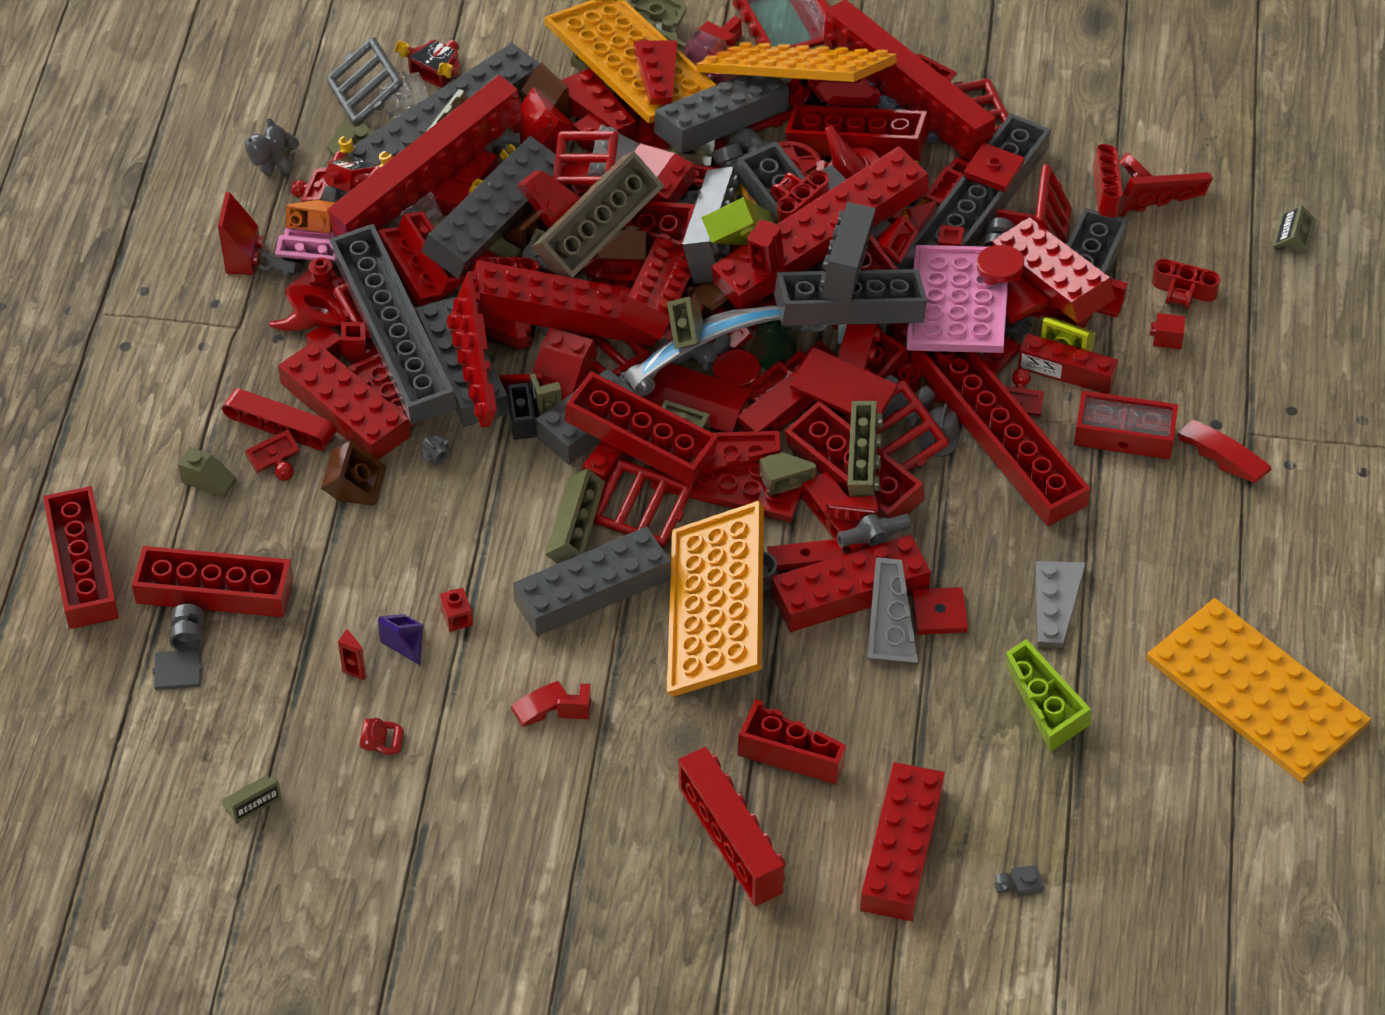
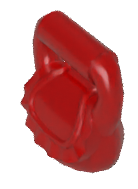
M376 717L373 719L367 718L363 722L359 746L364 750L377 751L385 755L397 754L402 749L404 729L394 722L383 721ZM388 729H394L391 748L385 747Z

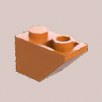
M312 200L287 204L286 228L330 234L333 229L327 209L336 202Z

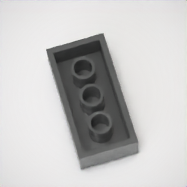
M847 202L845 211L840 210L837 221L838 225H835L832 239L834 240L830 241L829 255L826 254L823 269H825L824 272L826 273L822 274L820 287L824 288L822 298L851 304L868 249L876 208Z
M1084 207L1067 246L1109 276L1126 240L1128 220L1119 217H1104L1098 211Z
M609 369L599 374L635 393L631 387ZM574 393L536 419L537 438L568 465L602 441L565 422L566 403Z

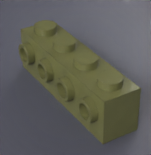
M852 401L848 468L850 498L875 495V491H880V476H876V470H881V455H877V449L882 448V435L878 434V428L883 427V415L878 413L877 401Z
M588 468L567 480L545 553L546 556L557 564L585 552L605 481Z

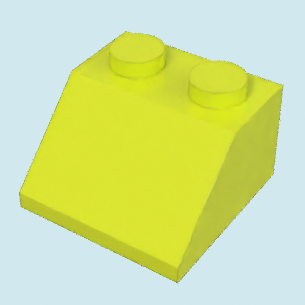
M1053 317L1044 318L1042 338L1092 352L1096 332Z

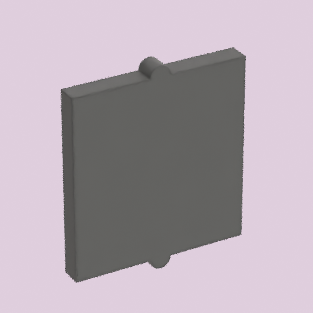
M200 650L156 652L155 668L152 669L155 675V690L200 687V672L203 670L202 665H200Z

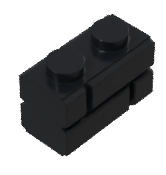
M530 383L506 386L513 439L535 438L537 436L536 418Z

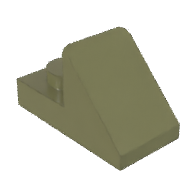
M343 121L328 143L327 149L334 156L337 151L341 150L339 139L342 136H345L347 142L352 138L355 145L373 132L365 124L351 129Z

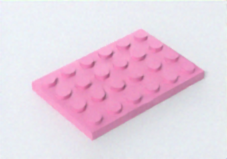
M916 245L914 269L919 270L928 301L924 321L908 324L907 350L1004 353L1008 282L987 285L984 282V278L978 273L977 257L981 251L988 247Z

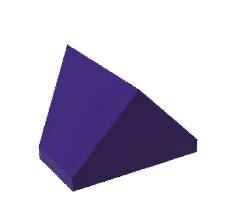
M405 614L379 616L380 642L420 665L424 625Z

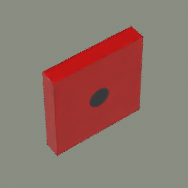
M963 587L912 590L917 635L967 633L968 625Z

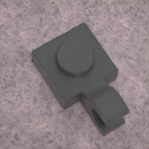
M262 253L263 257L269 259L268 265L259 266L262 270L278 268L280 269L279 273L290 276L303 270L304 263L284 257H275L272 253Z
M1037 865L1011 868L1010 874H997V882H994L997 893L1015 890L1017 897L1043 893L1044 890Z

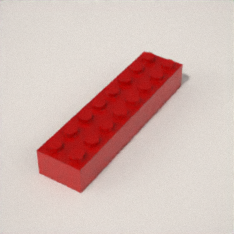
M480 260L476 263L473 272H477L478 280L475 281L474 288L475 291H480L481 300L479 301L478 313L484 316L639 343L654 347L657 338L617 319L631 291L630 288Z

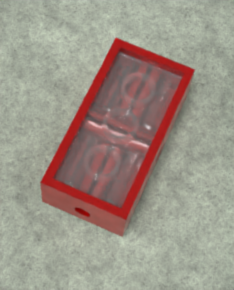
M1082 390L1074 446L1171 459L1178 404Z

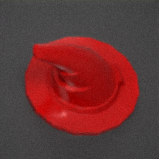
M829 125L824 129L832 160L828 165H832L846 180L879 159L874 151L865 147L850 148L840 137L833 125Z
M299 284L291 286L287 291V299L294 307V312L288 318L270 321L269 326L283 331H300L313 329L321 324L341 326V322H347L348 318L345 317L342 312L343 308L335 297L316 287Z

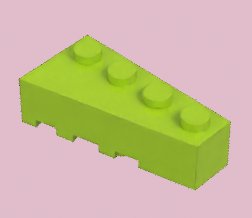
M744 197L701 217L711 243L742 246L748 243L747 237L752 230H755L754 227L759 220L775 223L770 211Z
M1027 639L1006 652L1007 669L1050 752L1091 725V708Z

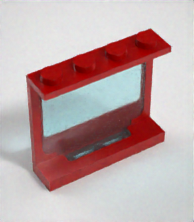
M732 0L735 10L738 9L742 22L748 26L751 38L754 37L757 46L761 43H770L771 47L789 44L790 48H796L801 45H808L810 48L823 44L826 9L830 8L826 0Z

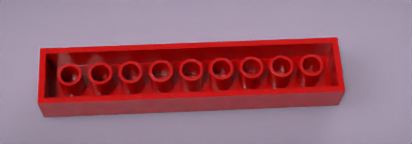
M843 0L826 9L823 44L831 50L844 47L848 48V51L868 49V52L874 53L876 50H888L890 54H897V63L868 75V80L872 84L876 83L879 89L890 98L895 99V102L905 110L927 111L929 130L938 135L961 156L971 161L982 143L987 144L994 134L996 118L848 0Z
M499 74L330 206L327 210L334 236L337 237L374 224L377 232L383 229L393 219L398 218L404 210L416 204L423 195L432 191L442 180L450 177L461 165H465L475 154L483 151L489 143L499 138L504 131L517 124L522 118L518 89Z
M898 146L777 224L781 228L784 259L777 266L772 276L752 270L749 245L747 243L711 266L714 284L738 309L750 308L775 291L777 272H805L824 260L826 254L829 255L828 248L830 241L834 240L832 238L835 225H838L837 221L840 210L845 211L847 202L876 208L872 224L873 228L929 192L928 173Z
M911 351V362L920 368L922 376L934 390L939 392V396L949 405V408L956 412L960 422L1047 527L1088 506L1091 488L976 352Z

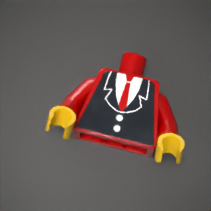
M431 40L427 44L416 48L409 47V44L406 42L397 41L394 52L400 53V56L403 58H408L410 74L439 88L446 86L451 78L456 79L460 76L461 62L457 52L459 45L454 40H450L446 45L437 40Z
M342 136L339 139L341 150L336 152L326 168L325 183L328 186H334L350 192L391 160L393 155H389L387 151L382 152L379 155L381 161L379 166L352 155L346 156V154L354 151V144L352 138L347 142L345 136Z

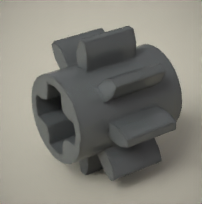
M436 434L435 436L430 435L426 437L421 444V451L423 452L421 457L428 464L431 462L434 465L444 463L450 456L451 449L448 447L450 442L443 435L439 437Z

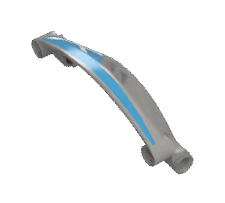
M777 306L736 309L703 319L699 344L676 350L672 338L641 365H634L627 372H621L619 378L631 387L637 395L646 396L654 390L655 383L652 377L661 368L694 348L729 332L769 321L781 323ZM801 325L788 327H790L794 331L799 330L800 332H804L809 329L815 332H819L824 330L828 325Z

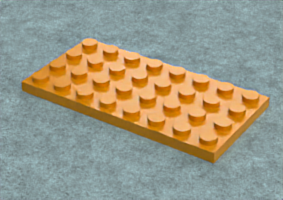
M590 0L544 17V25L648 124L655 121V110L665 105H649L633 45L634 41L667 40L657 29L625 0ZM678 49L676 51L672 103L716 86L703 72H697V66Z
M751 42L739 43L738 47H729L728 51L717 52L716 56L705 57V60L697 63V72L855 82L897 63V54H890L888 50H876L873 53L868 52V49L848 51V48L843 47L829 50V47L826 46L810 49L808 45L790 48L789 44L771 47L770 43L752 46Z
M760 501L672 529L667 693L671 697L762 670L764 506Z
M1215 597L1149 651L1146 656L1148 662L1301 783H1304L1362 732L1371 721L1369 716Z

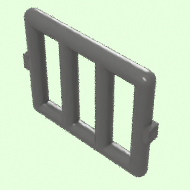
M374 37L369 38L353 54L350 52L345 56V61L326 78L332 91L355 126L360 125L376 109L378 111L385 106L384 102L403 86L401 77ZM372 49L376 55L340 86L337 79ZM381 62L384 69L348 100L345 94ZM390 77L393 83L357 114L354 107L384 80Z

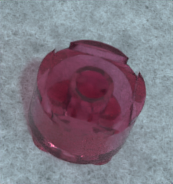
M697 30L693 33L696 36L693 39L689 38L685 43L682 54L697 66V63L705 60V57L716 56V53L720 51H728L730 46L721 38L702 30ZM704 73L711 80L713 78L718 79L722 75L720 73Z

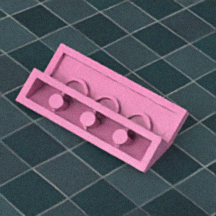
M286 228L284 235H279L275 257L306 260L322 257L335 262L329 240L335 237L334 232L332 231L329 234Z

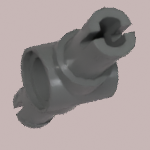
M870 514L862 518L856 528L838 532L837 542L841 548L856 543H868L869 546L887 542L893 533L910 529L911 521L908 514L889 519L886 517L880 519L877 514Z

